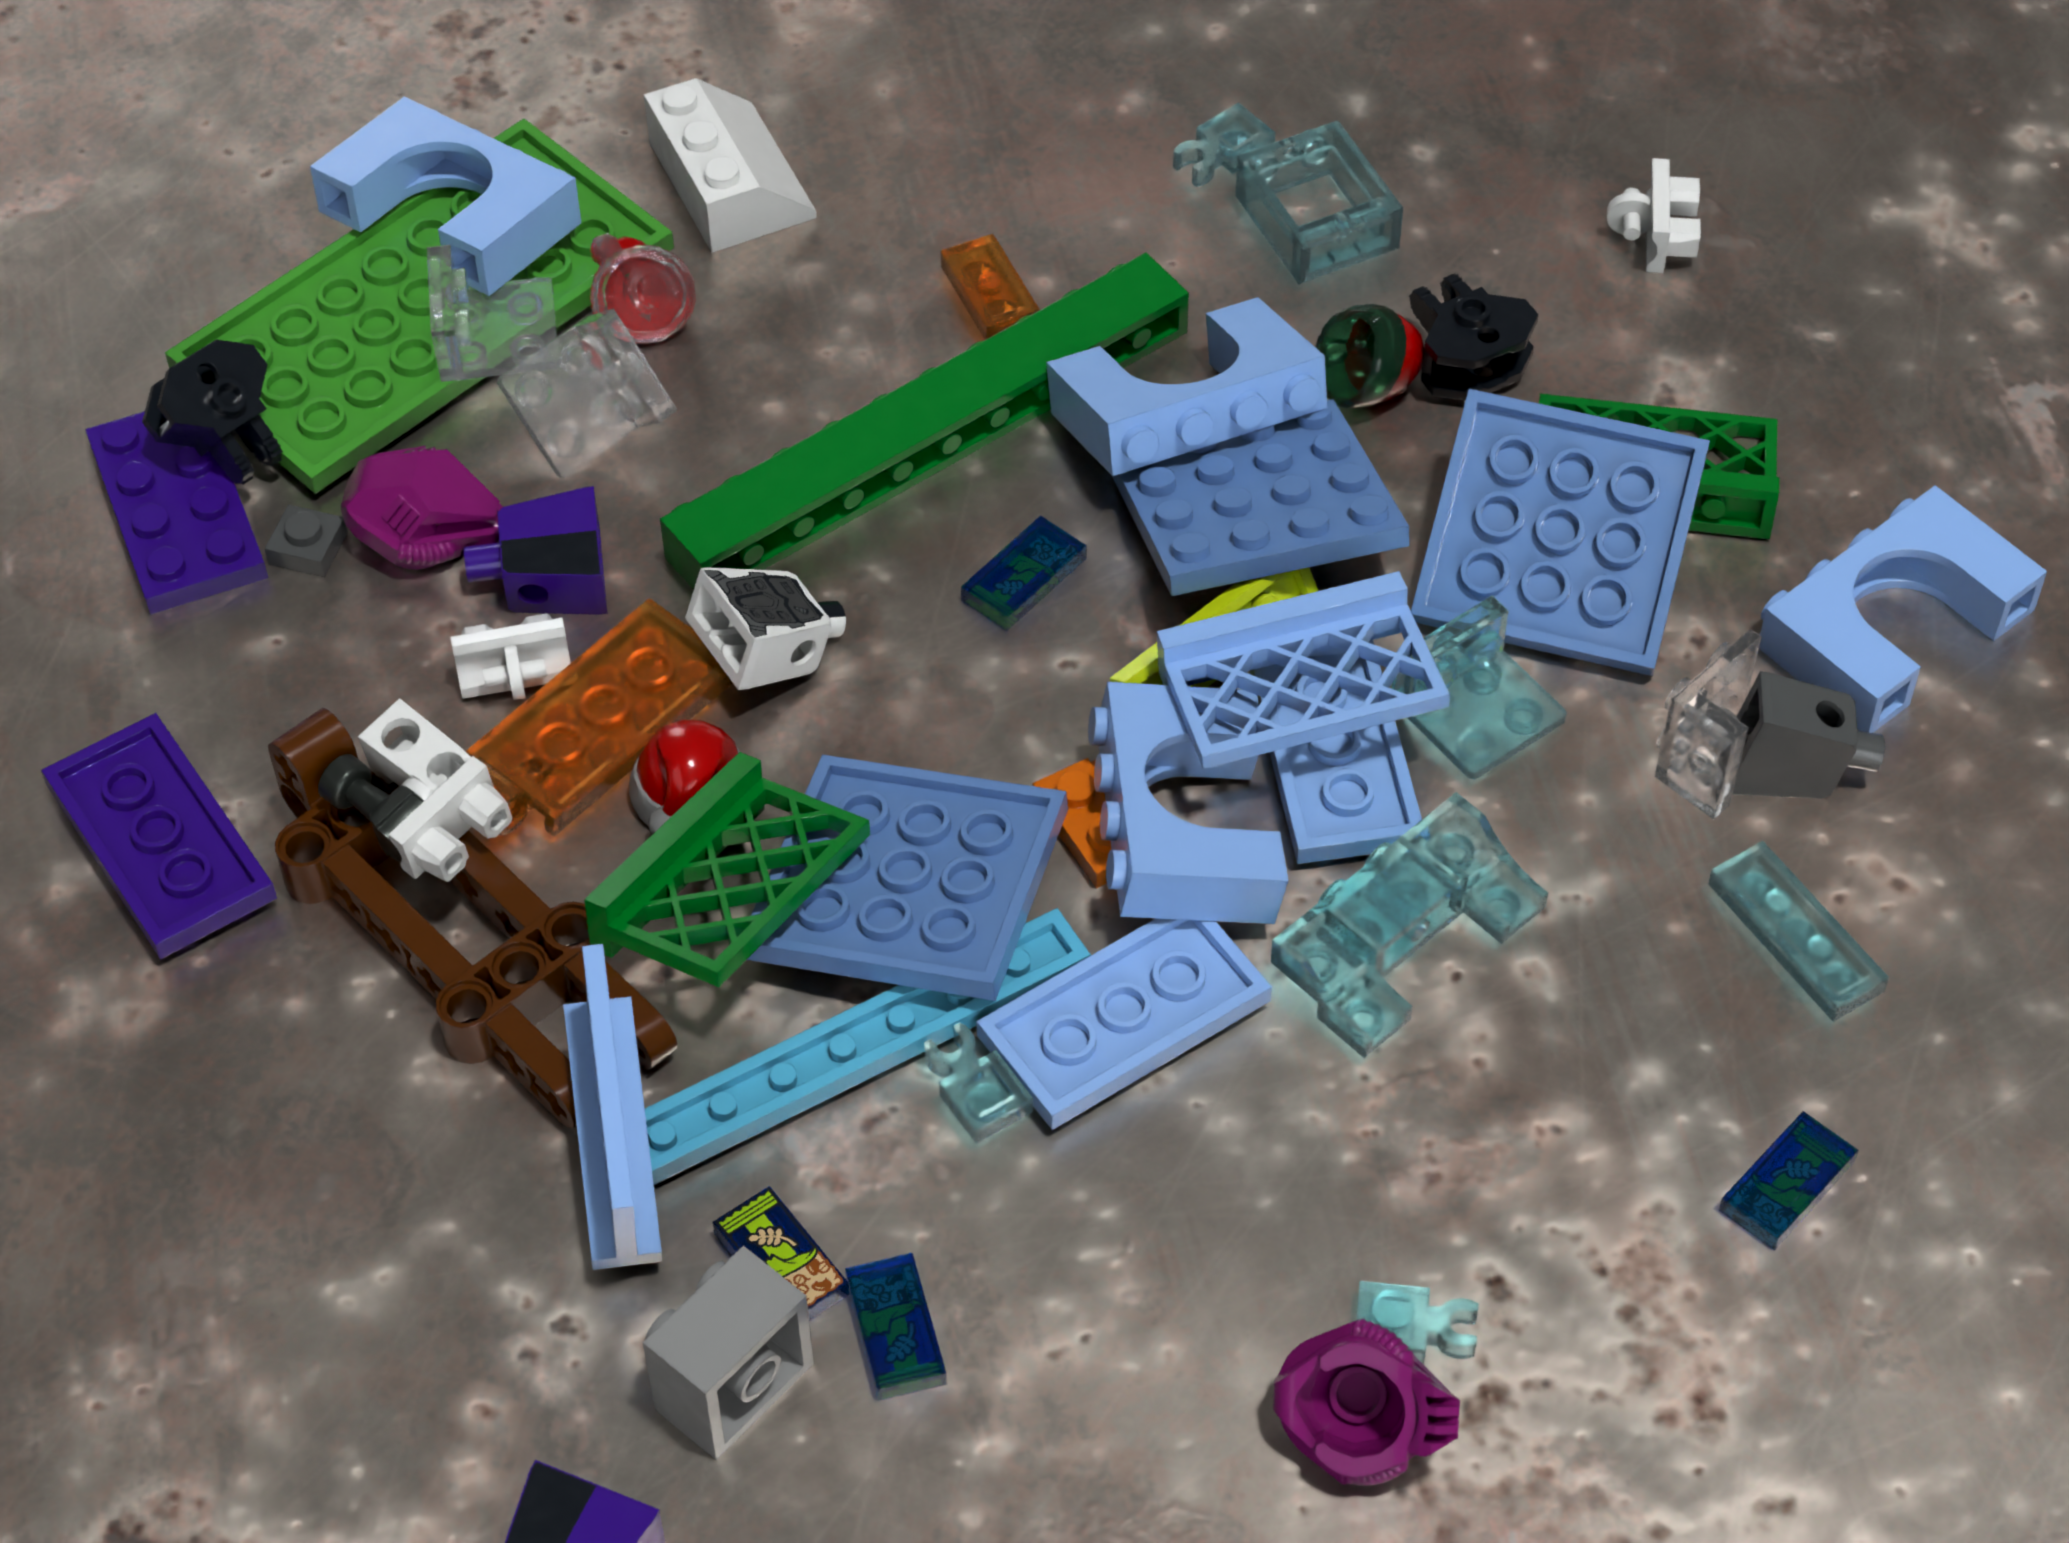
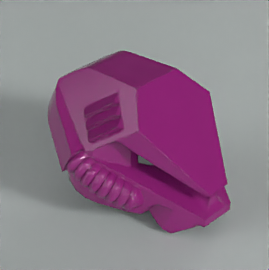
M426 446L378 453L358 461L346 485L341 503V513L347 528L361 542L396 566L418 570L459 557L461 551H464V546L497 543L499 540L497 512L503 506L447 449L436 450L435 447L426 449Z
M1365 1318L1347 1323L1299 1344L1286 1357L1278 1376L1274 1380L1272 1408L1280 1418L1287 1436L1304 1455L1342 1485L1348 1483L1351 1485L1370 1486L1386 1483L1400 1476L1401 1473L1406 1472L1409 1460L1415 1455L1422 1457L1431 1455L1458 1439L1460 1399L1453 1395L1432 1374L1414 1353L1409 1350L1408 1346L1402 1342L1401 1338H1397L1395 1333L1390 1332L1379 1324H1374L1371 1321L1367 1322Z

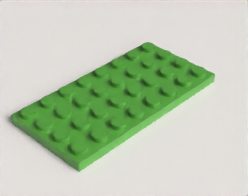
M523 118L493 139L514 149H519L523 153L575 177L582 223L492 295L487 296L446 275L438 229L482 194L457 187L435 188L406 198L362 232L355 229L348 232L166 351L165 355L168 366L171 368L216 339L254 345L268 364L260 395V400L266 407V410L260 417L273 433V437L281 445L283 452L282 460L279 463L316 494L354 468L358 461L379 451L599 300L602 274L612 262L604 253L605 246L610 242L626 236L641 240L649 248L667 253L674 248L673 232ZM626 264L620 265L618 269L623 270Z

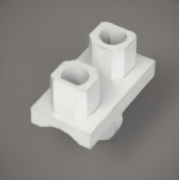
M1652 158L1651 188L1646 192V195L1640 193L1636 188H1628L1623 194L1616 196L1609 202L1607 222L1612 230L1623 234L1627 240H1636L1641 234L1646 232V272L1663 273L1666 256L1697 257L1701 236V219L1673 218L1670 215L1697 217L1700 178L1670 177L1669 159Z
M545 613L525 617L520 625L493 629L486 624L464 627L461 635L451 637L462 699L510 690L512 691L513 700L526 698L524 688L573 680L562 617L552 619L550 615Z

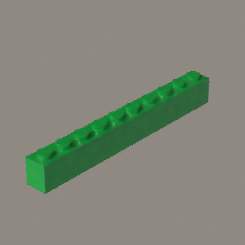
M1147 252L1125 264L1113 267L1107 274L1079 289L1069 291L1058 301L1032 315L1020 318L1014 325L985 341L974 343L963 353L937 367L925 370L919 377L892 392L876 397L870 404L840 420L828 423L819 432L791 447L779 450L771 458L740 475L728 478L715 489L691 502L677 506L671 513L660 518L665 559L693 590L701 568L767 569L1051 410L1046 362L1101 346L1124 369L1185 335L1188 332L1189 292Z

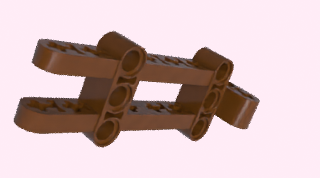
M321 708L268 745V751L278 787L287 806L297 818L278 834L275 841L276 856L289 895L298 902L306 904L322 903L333 897L436 999V1012L444 1045L451 1057L459 1062L468 1064L482 1063L494 1057L559 1122L568 1128L575 1127L576 1116L569 1059L535 1025L570 999L575 1003L587 1002L582 946L590 945L585 903L572 901L561 903L553 908L548 907L468 830L458 840L465 844L469 858L466 861L465 867L450 882L509 938L502 945L472 965L373 869L390 856H387L382 850L371 822L354 806L347 809H338L319 795V780L324 770L333 760L344 754H352L358 758L353 740L338 718L328 709ZM371 771V784L390 795L399 787L395 782L388 785L382 778ZM573 943H580V944L574 945V946H567V945L573 944ZM605 956L609 999L631 996L639 1064L644 1068L650 1069L677 1049L676 1036L664 1017L606 962ZM529 980L528 982L523 984H515L519 981ZM468 1019H477L473 1022L462 1023Z

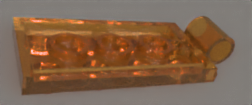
M647 599L466 750L471 757L474 756L487 766L494 788L508 803L512 822L499 835L503 836L517 829L528 813L536 809L545 816V830L555 837L632 771L636 760L650 737L660 727L683 719L691 720L733 684L691 627L652 599Z

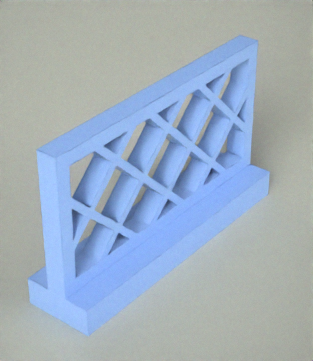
M1400 571L1157 631L1159 675L1163 685H1169L1202 768L1206 769L1449 707V691L1407 604L1408 588ZM1402 633L1404 642L1397 652L1369 643L1370 640ZM1334 649L1346 652L1336 668L1308 658L1310 655ZM1358 658L1386 667L1377 683L1349 673ZM1274 664L1285 667L1275 683L1248 674L1250 670ZM1400 672L1424 681L1427 690L1404 694L1389 687ZM1297 673L1325 682L1316 698L1288 689ZM1214 679L1223 682V685L1213 699L1191 691L1187 687ZM1237 688L1264 698L1254 714L1226 704ZM1338 688L1366 698L1360 707L1348 710L1328 704ZM1277 703L1305 713L1299 722L1285 726L1267 719ZM1216 718L1243 728L1237 738L1213 744L1210 743L1206 733Z
M603 944L582 946L587 1002L563 1004L592 1269L598 1270L662 1262L631 996L609 999Z

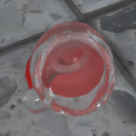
M606 233L593 239L590 254L592 260L600 266L592 280L590 304L595 319L607 333L617 340L626 343L648 344L661 342L681 330L691 317L696 302L695 281L686 264L674 253L656 245H646L641 240L623 236L617 239Z

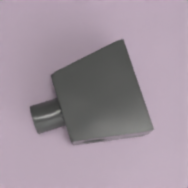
M1760 671L1723 741L1725 793L1732 795L1823 799L1831 796L1846 768L1877 772L1880 769L1885 753L1884 736L1882 734L1857 731L1855 701L1849 694L1770 672Z

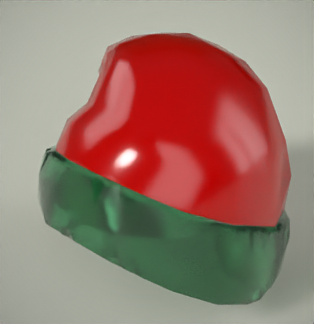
M1377 304L1354 305L1335 314L1323 326L1315 344V348L1325 355L1327 398L1330 400L1334 399L1337 406L1343 408L1359 409L1391 400L1408 388L1420 372L1423 364L1424 345L1418 329L1403 316L1395 313L1394 310Z

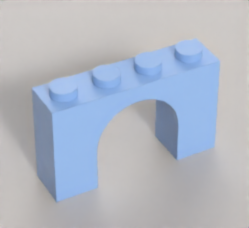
M405 96L310 166L319 212L359 232L365 230L406 198L425 190L457 187L481 193L482 195L441 226L438 229L446 275L487 296L492 295L582 223L575 177Z
M1259 297L1206 313L1209 364L1219 373L1218 375L1206 380L1186 384L1152 383L1129 374L1101 346H1097L1046 362L1051 414L1112 476H1116L1327 408L1325 355Z
M1935 485L1915 500L1912 498L1905 499L1895 508L1889 519L1876 529L1871 530L1867 528L1861 531L1852 540L1847 550L1832 561L1828 559L1820 561L1808 573L1806 579L1791 591L1781 590L1776 593L1762 610L1761 619L1763 624L1757 648L1796 680L1849 694L1855 701L1857 730L1874 733L1910 705L1921 666L1864 620L1856 606L1857 601L1873 592L1892 588L1912 589L1927 593L1944 602L1988 638L1995 641L2035 611L2047 571Z
M1107 682L1101 707L1091 708L1088 738L1090 745L1099 746V753L1095 761L1094 786L1096 792L1105 793V801L1103 802L1100 816V834L1102 840H1111L1112 850L1109 851L1107 858L1106 882L1108 889L1117 890L1120 917L1275 924L1288 884L1280 831L1210 828L1192 824L1167 811L1154 798L1148 788L1158 781L1172 777L1251 780L1258 755L1203 769L1169 685ZM1187 686L1189 690L1212 699L1220 689ZM1236 689L1226 703L1254 714L1259 706L1258 696L1242 689ZM1216 718L1206 733L1210 743L1213 744L1237 738L1243 728Z

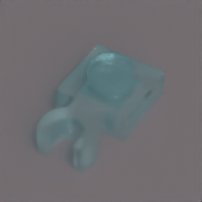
M1238 102L1196 128V140L1185 141L1174 149L1173 168L1178 171L1186 165L1196 164L1192 167V184L1196 187L1205 185L1213 179L1215 169L1220 166L1234 174L1275 149L1276 132Z
M958 1023L953 1026L954 1042L960 1049L954 1053H944L929 1039L924 1042L925 1062L932 1073L945 1078L939 1081L940 1097L973 1141L978 1144L1032 1113L1033 1097L996 1050L979 1059L976 1055L975 1037L972 1031L966 1025Z
M1360 1281L1356 1320L1365 1318L1367 1322L1371 1321L1374 1324H1379L1390 1332L1395 1333L1396 1337L1401 1338L1402 1342L1408 1346L1409 1350L1422 1363L1425 1361L1426 1345L1437 1346L1445 1355L1455 1359H1468L1475 1355L1477 1336L1458 1334L1452 1330L1451 1326L1457 1323L1476 1324L1478 1303L1469 1299L1458 1298L1444 1303L1441 1307L1429 1306L1430 1288Z

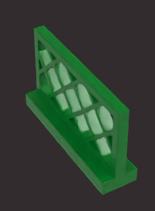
M1540 393L1539 404L1669 432L1676 430L1693 431L1700 436L1698 438L1710 440L1708 451L1716 448L1729 459L1715 465L1706 458L1689 530L1770 539L1780 484V477H1777L1778 419ZM1737 436L1763 439V442L1746 450L1734 441L1733 438ZM1742 470H1745V471H1747V472L1750 473V474L1738 473V472H1740V471H1742Z
M739 752L584 899L590 945L603 944L604 955L613 958L625 947L719 988L870 836L869 820L762 778L761 760ZM766 804L790 814V816L754 821L765 810ZM831 829L841 833L836 839L808 843L805 834L806 832ZM796 835L798 845L762 851L760 840ZM750 842L753 851L751 853L716 858L728 845ZM804 864L805 870L799 876L770 880L768 869ZM758 871L761 881L759 883L724 888L721 877ZM713 880L715 890L681 896L677 895L690 882ZM764 901L767 903V908L761 914L734 919L731 917L729 907ZM720 909L722 921L685 927L682 915ZM669 917L674 918L676 926L674 929L650 933L642 930L651 920ZM722 940H728L729 946L715 960L690 949V946Z

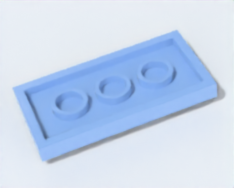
M1334 649L1310 655L1308 658L1336 668L1346 652ZM1358 658L1349 671L1350 674L1377 683L1382 675L1380 665L1362 658ZM1274 664L1250 670V674L1275 683L1285 667ZM1297 673L1288 689L1316 698L1325 682ZM1338 688L1328 704L1348 710L1360 707L1366 698ZM1258 696L1259 705H1260V703L1262 702V700L1264 699L1263 697H1260V696ZM1277 703L1267 719L1285 726L1299 722L1305 713ZM1395 721L1270 752L1297 864L1424 847L1425 828Z
M1155 918L976 1021L977 1037L1053 1130L1271 1001L1272 986L1216 921Z

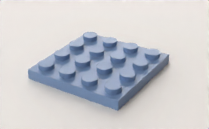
M1469 389L1411 608V613L1416 623L1653 676L1710 440Z
M1334 399L1327 400V408L1112 476L1171 596L1409 546L1408 523Z
M822 754L805 795L868 819L870 836L747 960L996 1001L1068 811L1067 792ZM831 829L806 832L805 834L808 843L836 839L841 833ZM796 835L786 836L781 848L798 845ZM804 864L774 868L771 869L769 877L770 880L799 876L805 870ZM766 901L756 903L751 916L761 914L767 908Z

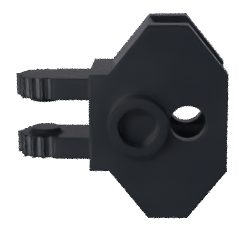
M1455 273L1444 277V280L1440 283L1441 295L1444 298L1443 303H1440L1427 287L1422 286L1412 290L1411 295H1409L1410 308H1412L1416 319H1419L1420 324L1428 333L1424 346L1421 382L1433 396L1466 400L1469 389L1491 393L1521 380L1533 355L1534 346L1530 343L1529 339L1538 322L1539 315L1526 299L1491 295L1483 287L1472 290L1466 282L1462 281V277L1460 278ZM1484 367L1494 373L1489 377L1477 376Z
M216 339L169 368L165 373V377L151 387L142 423L156 442L194 447L201 457L210 452L221 469L226 472V476L231 481H234L235 484H246L253 479L254 474L253 464L245 456V452L233 437L236 434L240 436L248 449L254 453L259 463H263L264 466L270 465L272 467L282 460L283 451L281 450V445H279L277 439L273 437L271 430L260 417L266 410V407L260 400V395L268 364L254 345Z

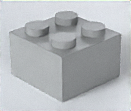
M742 1246L726 1263L719 1261L713 1264L701 1277L696 1291L676 1311L669 1309L662 1313L653 1322L646 1334L645 1340L642 1342L655 1410L715 1460L814 1364L806 1295L745 1246Z

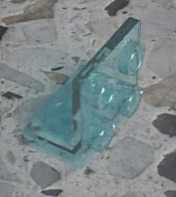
M1493 595L1423 637L1449 691L1450 703L1447 708L1407 717L1471 780L1484 775L1564 724L1567 713L1548 692L1503 650L1509 611ZM1400 672L1392 683V689L1404 694L1427 690L1424 681Z

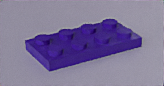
M144 412L85 429L150 615L269 578L265 562L234 481H231L226 476V472L221 469L210 452L201 457L194 447L156 442L142 423Z
M157 713L41 770L46 786L160 960L277 899L272 881Z

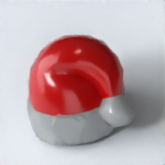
M683 719L660 727L650 737L632 768L629 780V795L635 812L638 813L640 819L645 824L649 825L651 834L655 833L740 752L735 741L722 728L702 720Z

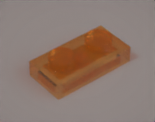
M994 234L940 250L941 267L985 340L1014 325L1020 318L1032 315L1040 310Z

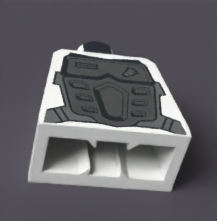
M701 568L685 616L687 622L738 690L812 674L819 666L828 638L840 637L844 633L846 626L845 611L838 601L817 602L795 574L781 570Z

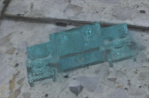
M1456 792L1392 844L1384 842L1369 855L1364 867L1348 880L1338 879L1323 892L1318 904L1272 940L1271 963L1318 1003L1317 1018L1358 1054L1366 1058L1411 1020L1412 1005L1400 996L1385 981L1384 977L1462 913L1466 914L1498 942L1504 943L1546 908L1548 892L1537 884L1511 857L1496 836L1486 816Z

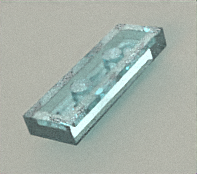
M1764 841L1757 843L1711 870L1708 885L1833 1022L1885 992L1889 980L1888 975Z

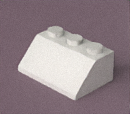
M697 78L644 94L649 143L711 253L816 219V209L752 102Z

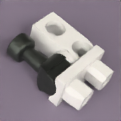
M400 698L358 736L370 769L354 755L344 754L327 766L318 783L319 795L334 807L347 809L354 806L371 822L385 854L396 861H400L401 868L414 879H417L426 871L445 882H449L465 867L466 861L469 858L465 844L458 840L464 833L473 827L487 839L496 838L512 822L508 803L494 788L487 766L474 756L471 757L458 744ZM400 726L403 734L387 748L384 745L385 737L391 730ZM371 771L382 778L388 785L395 782L399 787L390 795L371 784Z

